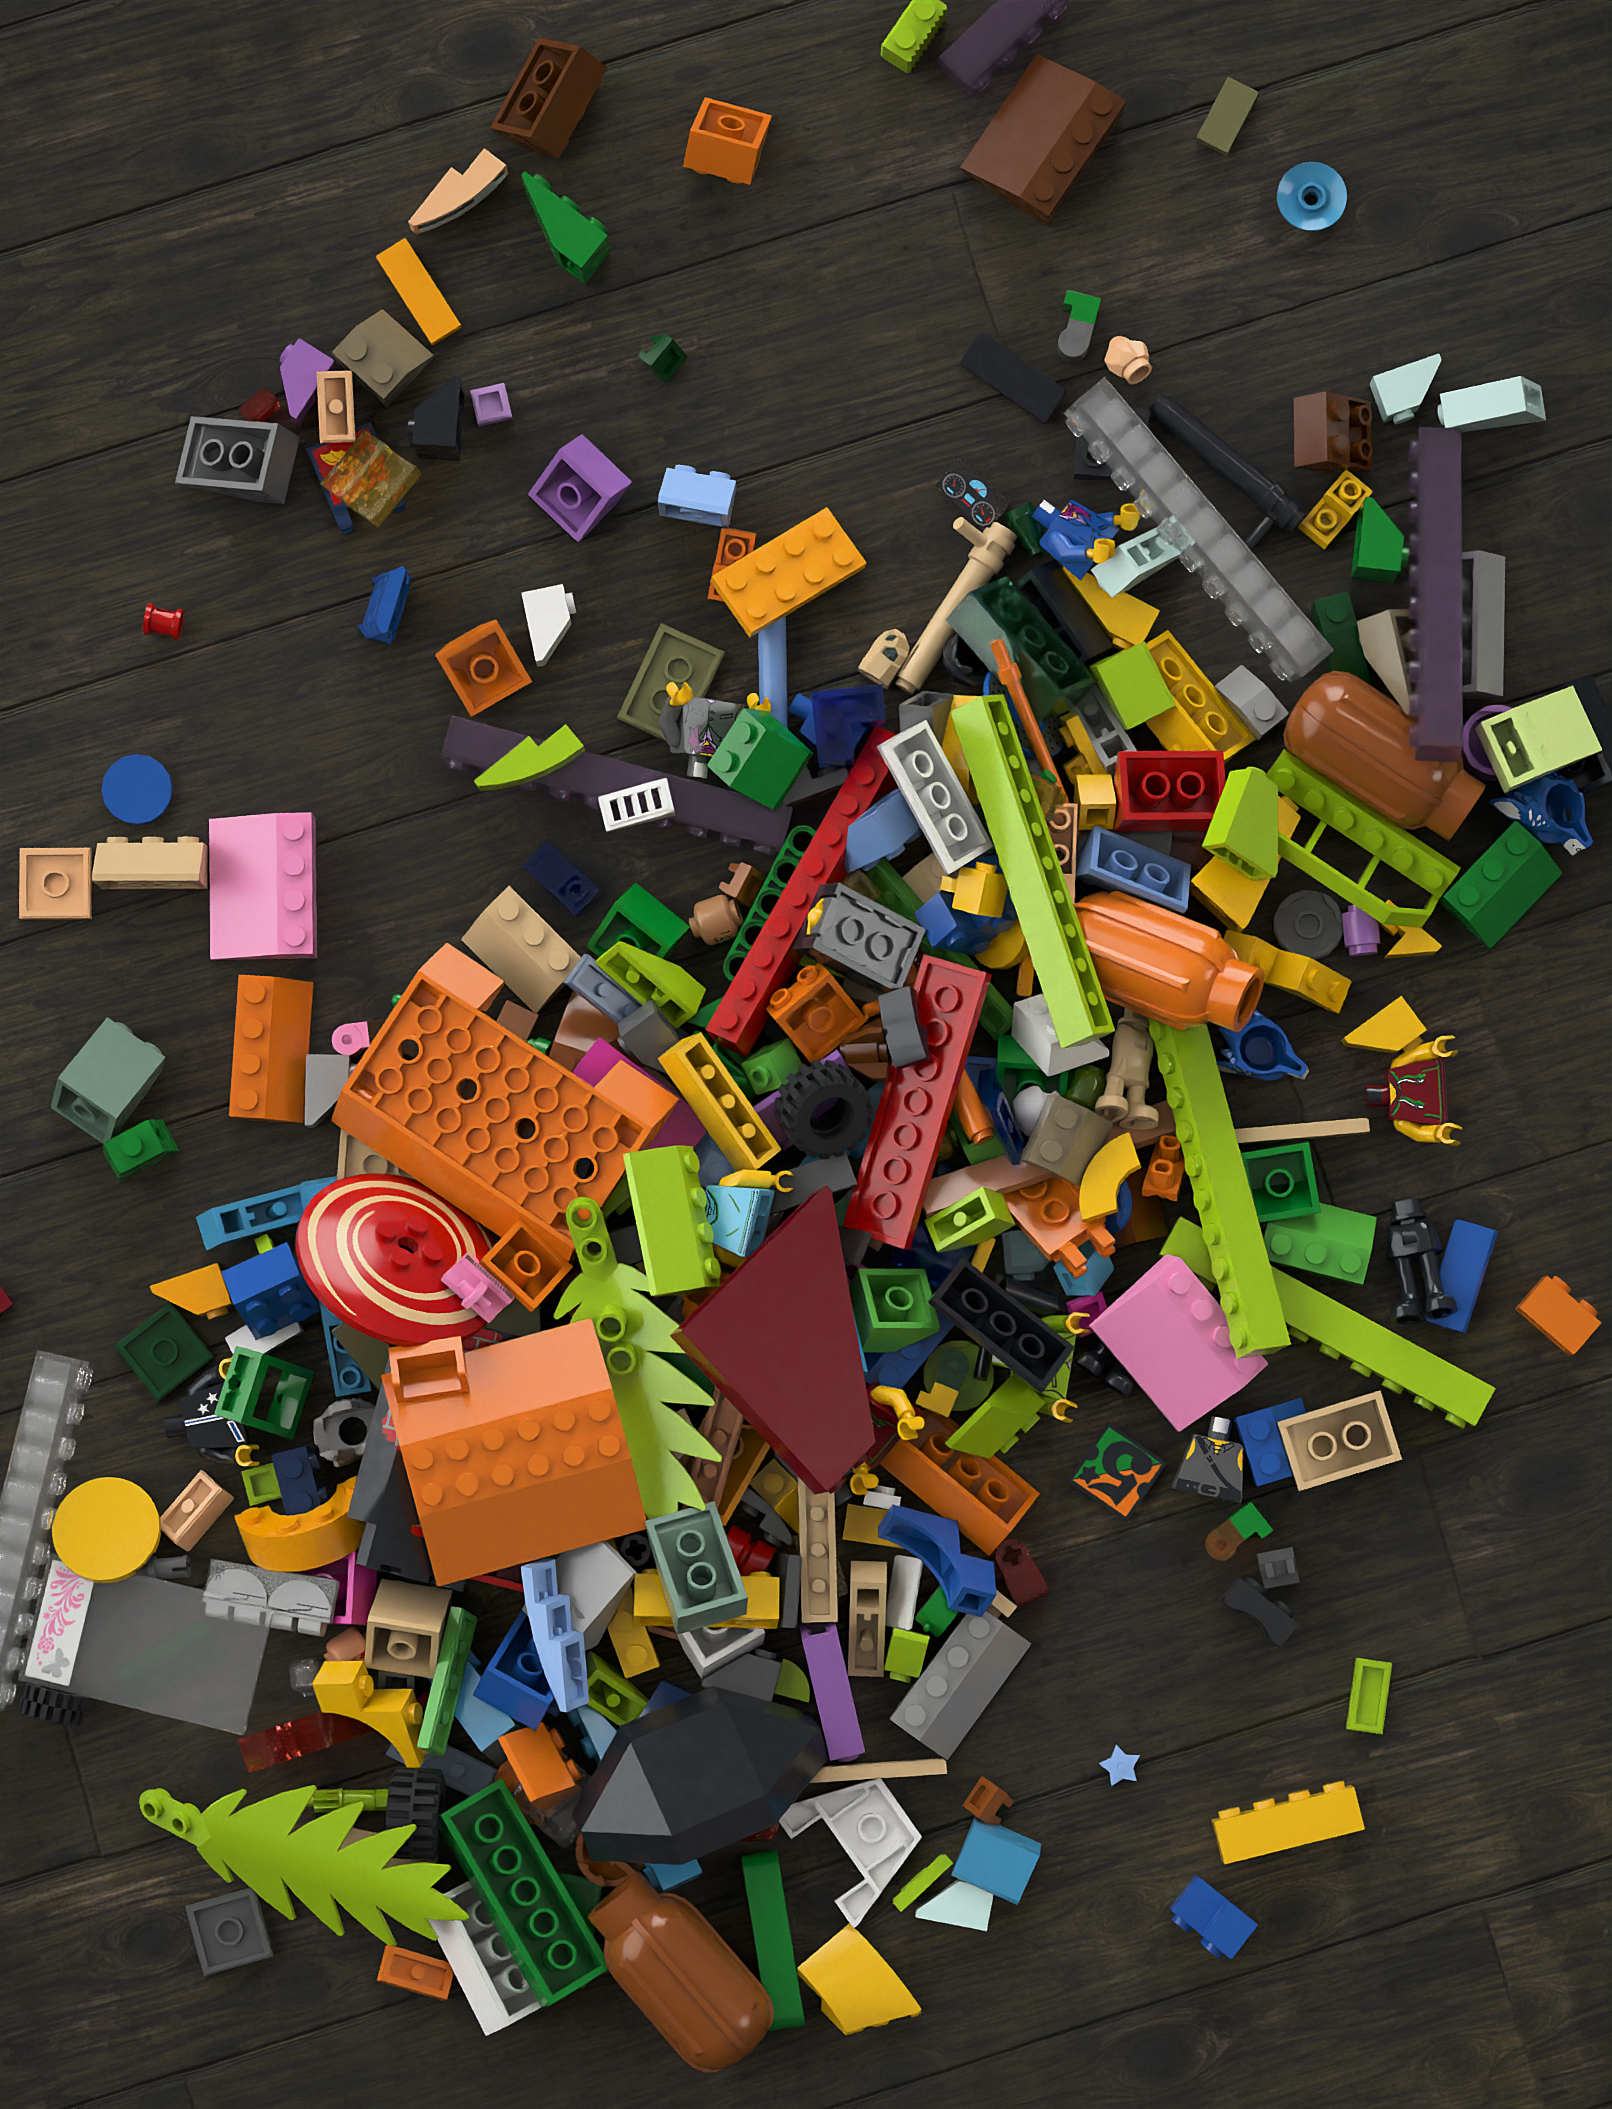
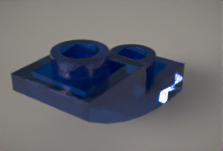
M547 840L522 865L575 916L600 891Z

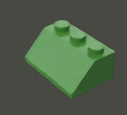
M1320 1203L1321 1213L1264 1223L1262 1236L1270 1264L1355 1286L1363 1285L1372 1251L1377 1217Z

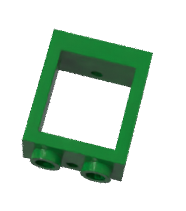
M236 1346L214 1415L293 1440L314 1371L264 1353ZM268 1366L281 1370L282 1373L267 1420L263 1421L252 1416ZM240 1381V1387L237 1388V1383Z

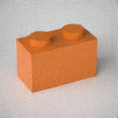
M1544 1276L1515 1310L1564 1353L1572 1356L1601 1324L1596 1318L1598 1312L1585 1300L1582 1299L1578 1303L1568 1294L1571 1288L1560 1278L1554 1276L1551 1279L1548 1276Z

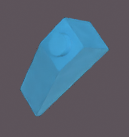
M300 1185L215 1207L197 1216L196 1219L206 1251L299 1223L303 1214L299 1190Z

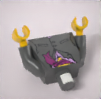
M671 682L666 686L669 698H667L659 718V725L667 744L670 745L671 753L689 756L686 776L707 779L709 770L707 764L738 718L744 705L693 697V691L686 682L683 683L680 691L676 684ZM751 693L747 697L749 709L771 712V703L767 697L758 706L756 705L759 702V697L756 693Z

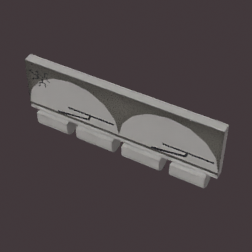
M210 1559L203 1601L207 1602L206 1615L208 1617L232 1620L234 1617L236 1622L263 1626L266 1622V1626L292 1632L298 1629L299 1633L323 1637L326 1633L327 1624L333 1623L340 1581L292 1572L269 1571L257 1566Z

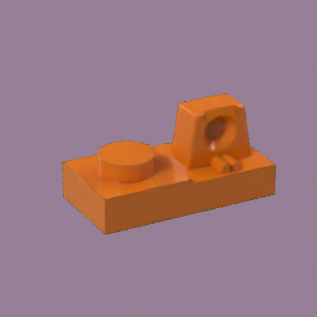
M387 1945L385 1946L377 1981L443 2001L448 1998L454 1971L449 1962Z

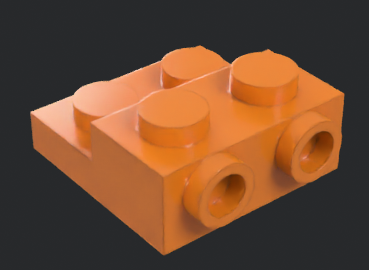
M818 963L816 966L808 965L804 967L797 975L798 981L789 989L782 988L774 992L770 997L771 1004L765 1008L810 1063L815 1060L821 1061L840 1045L842 1040H845L847 1033L856 1031L868 1021L830 972L822 964Z

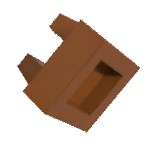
M743 862L740 864L731 863L728 869L735 875L730 884L721 882L719 889L741 905L751 909L767 877L754 867Z
M981 1776L962 1806L987 1824L992 1823L998 1826L1002 1819L995 1815L1002 1804L1010 1808L1014 1801L1005 1791Z

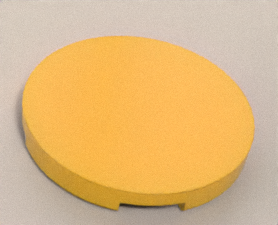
M114 1477L90 1480L72 1490L58 1507L52 1526L54 1547L64 1565L70 1571L82 1577V1579L102 1584L119 1582L135 1575L136 1571L156 1552L161 1536L160 1517L150 1496L138 1485L128 1480Z

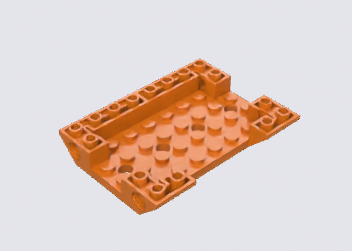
M446 943L418 970L340 1091L331 1122L501 1238L521 1218L564 1259L573 1265L578 1256L566 1220V1209L569 1203L578 1197H589L599 1204L602 1211L626 1174L623 1154L648 1150L680 1099L623 1060H620L593 1087L483 1013L482 1011L487 1012L504 986L505 981L449 943ZM414 1040L419 1046V1053L415 1059L408 1061L402 1055V1046L406 1041ZM467 1079L473 1080L477 1085L476 1095L469 1100L464 1099L460 1094V1085ZM526 1118L531 1119L536 1127L534 1135L529 1139H523L518 1133L519 1123ZM583 1158L590 1159L594 1164V1172L587 1179H582L576 1172L577 1163ZM581 1208L578 1210L580 1218L588 1219L591 1217L588 1209Z

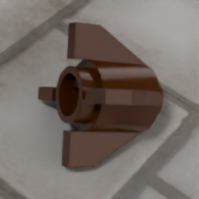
M881 1017L854 1032L847 1033L845 1040L840 1042V1055L848 1068L873 1082L888 1081L892 1062Z

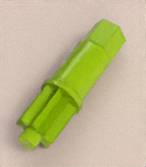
M319 1789L315 1791L307 1807H314V1813H330L341 1807L365 1801L366 1806L362 1811H386L389 1789Z

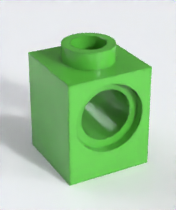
M790 1038L763 1046L741 1063L756 1095L777 1089L781 1084L786 1085L788 1083L786 1077L791 1072L793 1075L799 1072L798 1067L802 1063Z

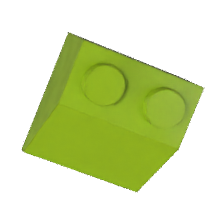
M1014 1373L967 1419L945 1444L951 1449L990 1459L999 1449L1005 1454L1019 1440L1015 1433L1020 1428L1026 1433L1040 1419L1036 1412L1045 1402Z

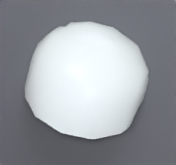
M1031 1086L1019 1092L1013 1100L1012 1112L1015 1122L1025 1135L1030 1137L1048 1095H1059L1057 1091L1054 1090L1053 1093L1049 1094L1043 1092L1039 1086Z

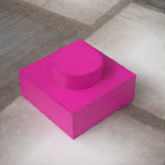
M1098 1291L1096 1296H1080L1065 1303L1069 1315L1075 1312L1088 1313L1090 1317H1082L1079 1321L1081 1329H1090L1088 1334H1076L1080 1338L1094 1333L1089 1325L1107 1309L1101 1291Z

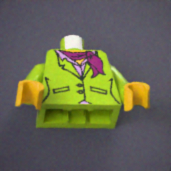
M1075 1312L1071 1315H1050L1041 1318L1044 1323L1073 1346L1075 1345L1076 1334H1088L1090 1332V1329H1081L1079 1326V1321L1082 1317H1090L1088 1313ZM1073 1351L1042 1394L1022 1379L1045 1402L1038 1412L1055 1416V1418L1066 1423H1071L1073 1420L1065 1417V1409L1068 1406L1077 1408V1404L1066 1399ZM992 1355L991 1365L1009 1368ZM1011 1370L1010 1377L1015 1373V1372L1012 1371V1370Z

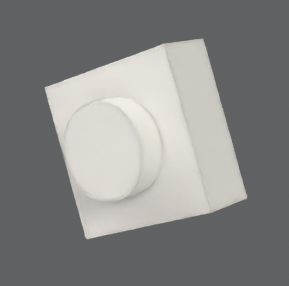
M877 1485L876 1488H873V1492L868 1491L867 1495L864 1496L863 1505L890 1509L892 1504L900 1506L901 1497L894 1496V1488Z

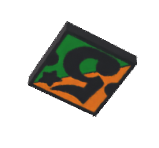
M1107 1422L1068 1479V1482L1127 1522L1167 1463Z

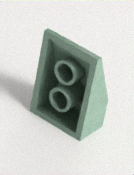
M714 1501L706 1503L704 1511L692 1507L645 1521L665 1600L677 1635L747 1614L748 1597Z

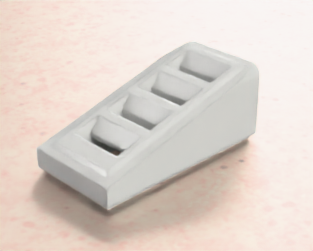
M667 778L598 797L606 832L675 816ZM651 792H659L662 808L655 809ZM645 794L649 811L645 813L641 812L638 796ZM631 798L635 816L628 817L624 799ZM617 801L621 820L614 821L610 802Z

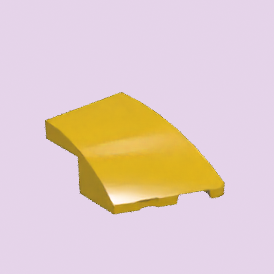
M850 1923L797 1968V1975L822 1999L821 2011L845 2035L863 2031L864 2028L870 2026L886 2025L890 2020L908 2015L916 2017L921 2013L920 2006L899 1977Z

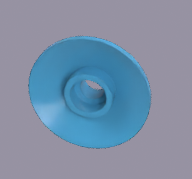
M1305 162L1294 166L1283 176L1277 190V204L1282 216L1292 226L1304 231H1320L1332 226L1343 214L1347 202V190L1341 176L1330 166L1319 162ZM1306 195H1314L1317 203L1308 205L1304 197Z

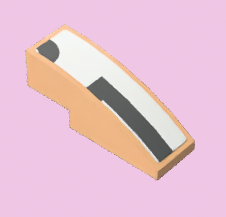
M483 149L463 175L451 167L408 221L411 231L419 234L437 228L458 218L476 206L508 175L506 164L486 149Z

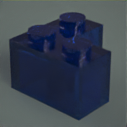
M882 684L811 692L819 769L854 765L851 730L885 726L886 716Z

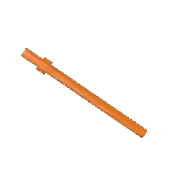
M1003 638L994 640L989 644L999 666L997 670L1002 685L1006 684L1041 772L1048 769L1057 778V782L1053 786L1048 787L1054 803H1070L1019 680L1022 675L1017 663H1012ZM1077 827V837H1078V836L1082 835V832H1081V830H1078V827Z

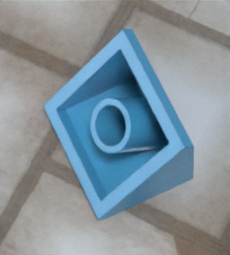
M975 1816L951 1876L1017 1905L1039 1859L1041 1843L1001 1825L987 1824Z

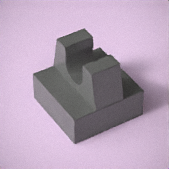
M1293 1547L1256 1554L1262 1584L1265 1589L1300 1582Z

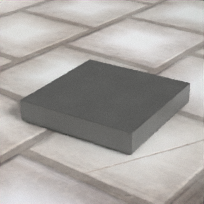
M775 1553L773 1577H779V1627L795 1628L797 1624L802 1558L799 1555Z
M251 1887L185 1906L204 1976L274 1956L259 1896Z

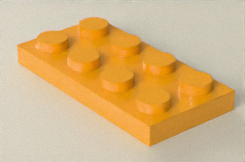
M826 507L711 577L710 582L748 636L752 637L863 570L867 563Z

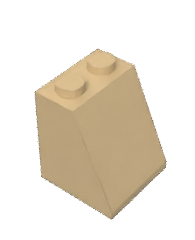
M381 1579L367 1620L364 1660L366 1668L433 1679L451 1609L452 1590Z

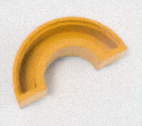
M357 1476L338 1484L335 1494L329 1501L307 1513L289 1516L279 1515L272 1512L268 1505L262 1508H249L241 1514L235 1515L237 1526L252 1562L269 1571L297 1572L327 1565L357 1550L361 1544L366 1522L347 1517Z

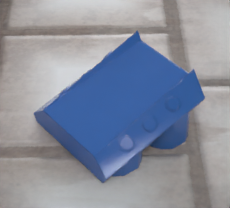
M403 566L372 578L375 585L363 624L357 625L366 639H374L392 644L398 630L412 579L408 575L409 571Z

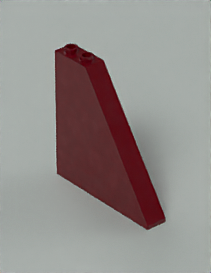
M824 1186L815 1190L670 1335L814 1495L825 1492L832 1494L839 1489L846 1481L843 1475L851 1467L856 1469L862 1465L870 1456L867 1450L876 1442L832 1190L828 1186Z

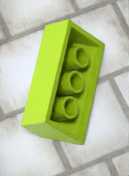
M675 1145L623 1154L650 1296H685L718 1288L720 1286L719 1277L721 1269L718 1260L714 1256L712 1246L714 1233L706 1218L704 1207L707 1204L705 1191L700 1186L698 1176L700 1163L697 1154L693 1151V1146Z

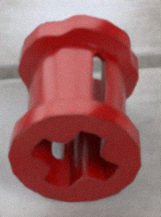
M148 603L143 620V634L150 635L153 632L170 635L173 640H179L184 624V609L178 608L176 611L156 608L154 604Z

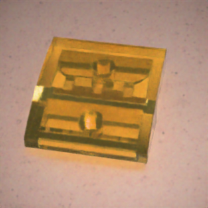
M364 430L320 484L350 509L376 527H379L422 473L416 466L394 453L387 444Z

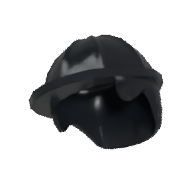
M967 626L960 629L953 638L948 640L942 651L943 665L955 683L967 688L973 686L983 688L986 675L998 666L989 642L984 639L978 627Z

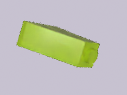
M1247 767L1242 770L1230 771L1202 847L1252 881L1275 878L1278 872V785L1266 777L1267 774L1263 770L1256 767Z

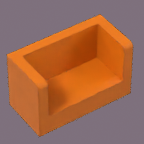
M461 1336L429 1341V1343L412 1347L396 1346L388 1348L392 1382L397 1403L470 1391Z

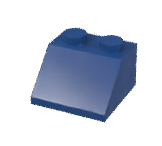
M1302 1398L1233 1418L1240 1443L1244 1447L1243 1453L1254 1487L1294 1476L1277 1422L1305 1414L1306 1411Z

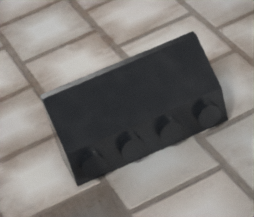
M963 1257L928 1300L932 1307L1041 1394L1075 1348Z

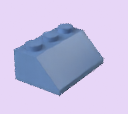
M1094 825L1076 855V878L1089 885H1095L1110 892L1122 891L1179 915L1184 914L1188 909L1190 864Z

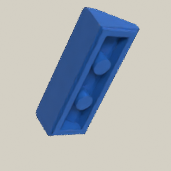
M1459 1219L1454 1222L1439 1269V1275L1445 1294L1455 1298L1458 1311L1448 1317L1436 1320L1428 1318L1425 1312V1321L1439 1327L1466 1333L1498 1231Z

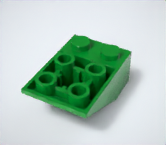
M524 171L522 180L525 193L557 264L585 285L611 253L609 238L605 234L607 228L594 217H590L587 220L578 213L579 206L567 196L563 195L561 199L550 191L552 188L550 183L538 174L532 177Z

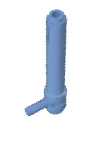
M785 616L758 632L759 705L767 697L772 708L770 713L788 729Z

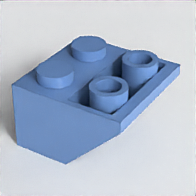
M899 788L885 794L848 826L844 863L847 873L860 867L863 871H867L881 862V857L883 856L887 860L896 857L906 849L903 845L904 843L908 844L923 834Z

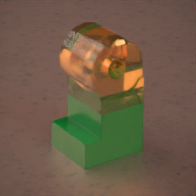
M1249 1501L1206 1536L1204 1542L1205 1550L1213 1559L1219 1561L1227 1560L1235 1554L1237 1546L1256 1532L1263 1539L1273 1529L1253 1503Z

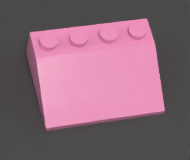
M311 812L272 813L209 819L210 960L317 958L316 818Z
M1169 1254L1161 1258L1089 1325L1179 1432L1241 1390L1268 1365V1362L1262 1355L1237 1359L1234 1347L1230 1342V1330L1226 1315L1221 1306L1180 1257Z

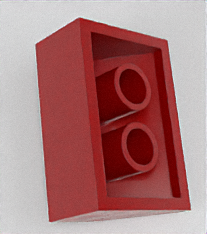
M1118 751L1113 785L1117 803L1114 832L1208 831L1226 784L1223 751Z

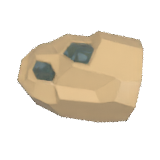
M897 629L885 631L881 634L863 658L858 671L879 686L888 689L909 654V644L905 634Z

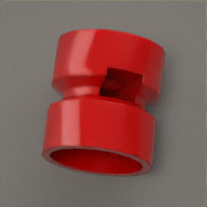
M735 1525L731 1527L726 1536L740 1576H750V1573L765 1572L777 1550L776 1548L761 1540L754 1543L751 1542V1535Z

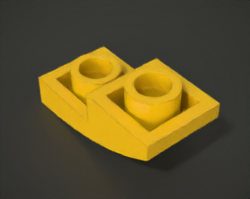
M1346 469L1303 519L1298 528L1325 550L1359 510L1365 497H1370L1373 491Z

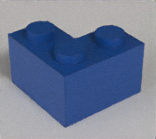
M1009 888L1007 889L1001 918L976 915L952 908L954 895L942 892L936 893L914 913L921 927L926 929L925 934L932 947L970 955H977L985 951L989 947V943L1000 933L1010 929L1014 924L1013 921L1018 918L1015 906L1010 898Z
M1196 1874L1169 1907L1175 1913L1172 1921L1187 1933L1192 1928L1199 1932L1203 1937L1200 1943L1219 1959L1223 1954L1232 1959L1258 1926L1253 1919Z

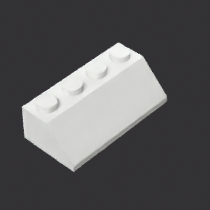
M926 720L877 746L945 873L950 874L994 846Z
M468 1881L443 1894L468 1913L469 1918L465 1921L428 1920L439 1936L437 1940L485 2035L492 2034L541 2008L470 1882Z

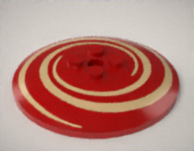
M370 1173L346 1177L326 1186L310 1200L298 1223L295 1241L296 1255L299 1267L310 1289L323 1305L340 1320L374 1339L403 1347L418 1346L429 1343V1341L461 1336V1340L464 1341L477 1334L488 1324L471 1307L465 1309L461 1305L463 1300L441 1281L442 1276L466 1253L473 1255L481 1261L494 1247L496 1242L484 1225L418 1180L400 1175ZM399 1245L409 1247L414 1253H410L406 1249L400 1248Z

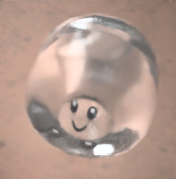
M302 1658L293 1661L289 1665V1678L292 1690L302 1693L303 1696L315 1695L312 1683L323 1662L318 1658Z

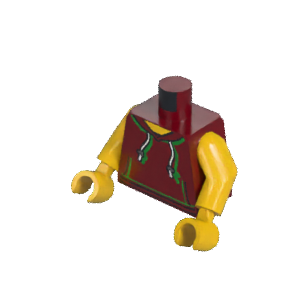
M1453 1035L1440 1036L1435 1041L1420 1044L1411 1051H1406L1392 1061L1391 1068L1384 1072L1385 1085H1365L1366 1107L1386 1106L1387 1121L1394 1122L1396 1130L1417 1142H1443L1452 1146H1458L1461 1142L1450 1140V1132L1453 1129L1462 1130V1127L1448 1123L1445 1058H1439V1056L1452 1057L1457 1055L1458 1050L1447 1052L1445 1049L1446 1041L1455 1039Z
M872 1382L866 1389L876 1442L867 1450L870 1454L869 1458L858 1468L854 1469L852 1467L855 1475L851 1478L850 1487L856 1495H867V1489L876 1488L879 1483L876 1475L868 1473L870 1469L874 1470L901 1438L903 1440L917 1439L918 1434L915 1430L924 1427V1419L919 1417L923 1411L910 1403L905 1391L902 1389L884 1386L877 1382Z

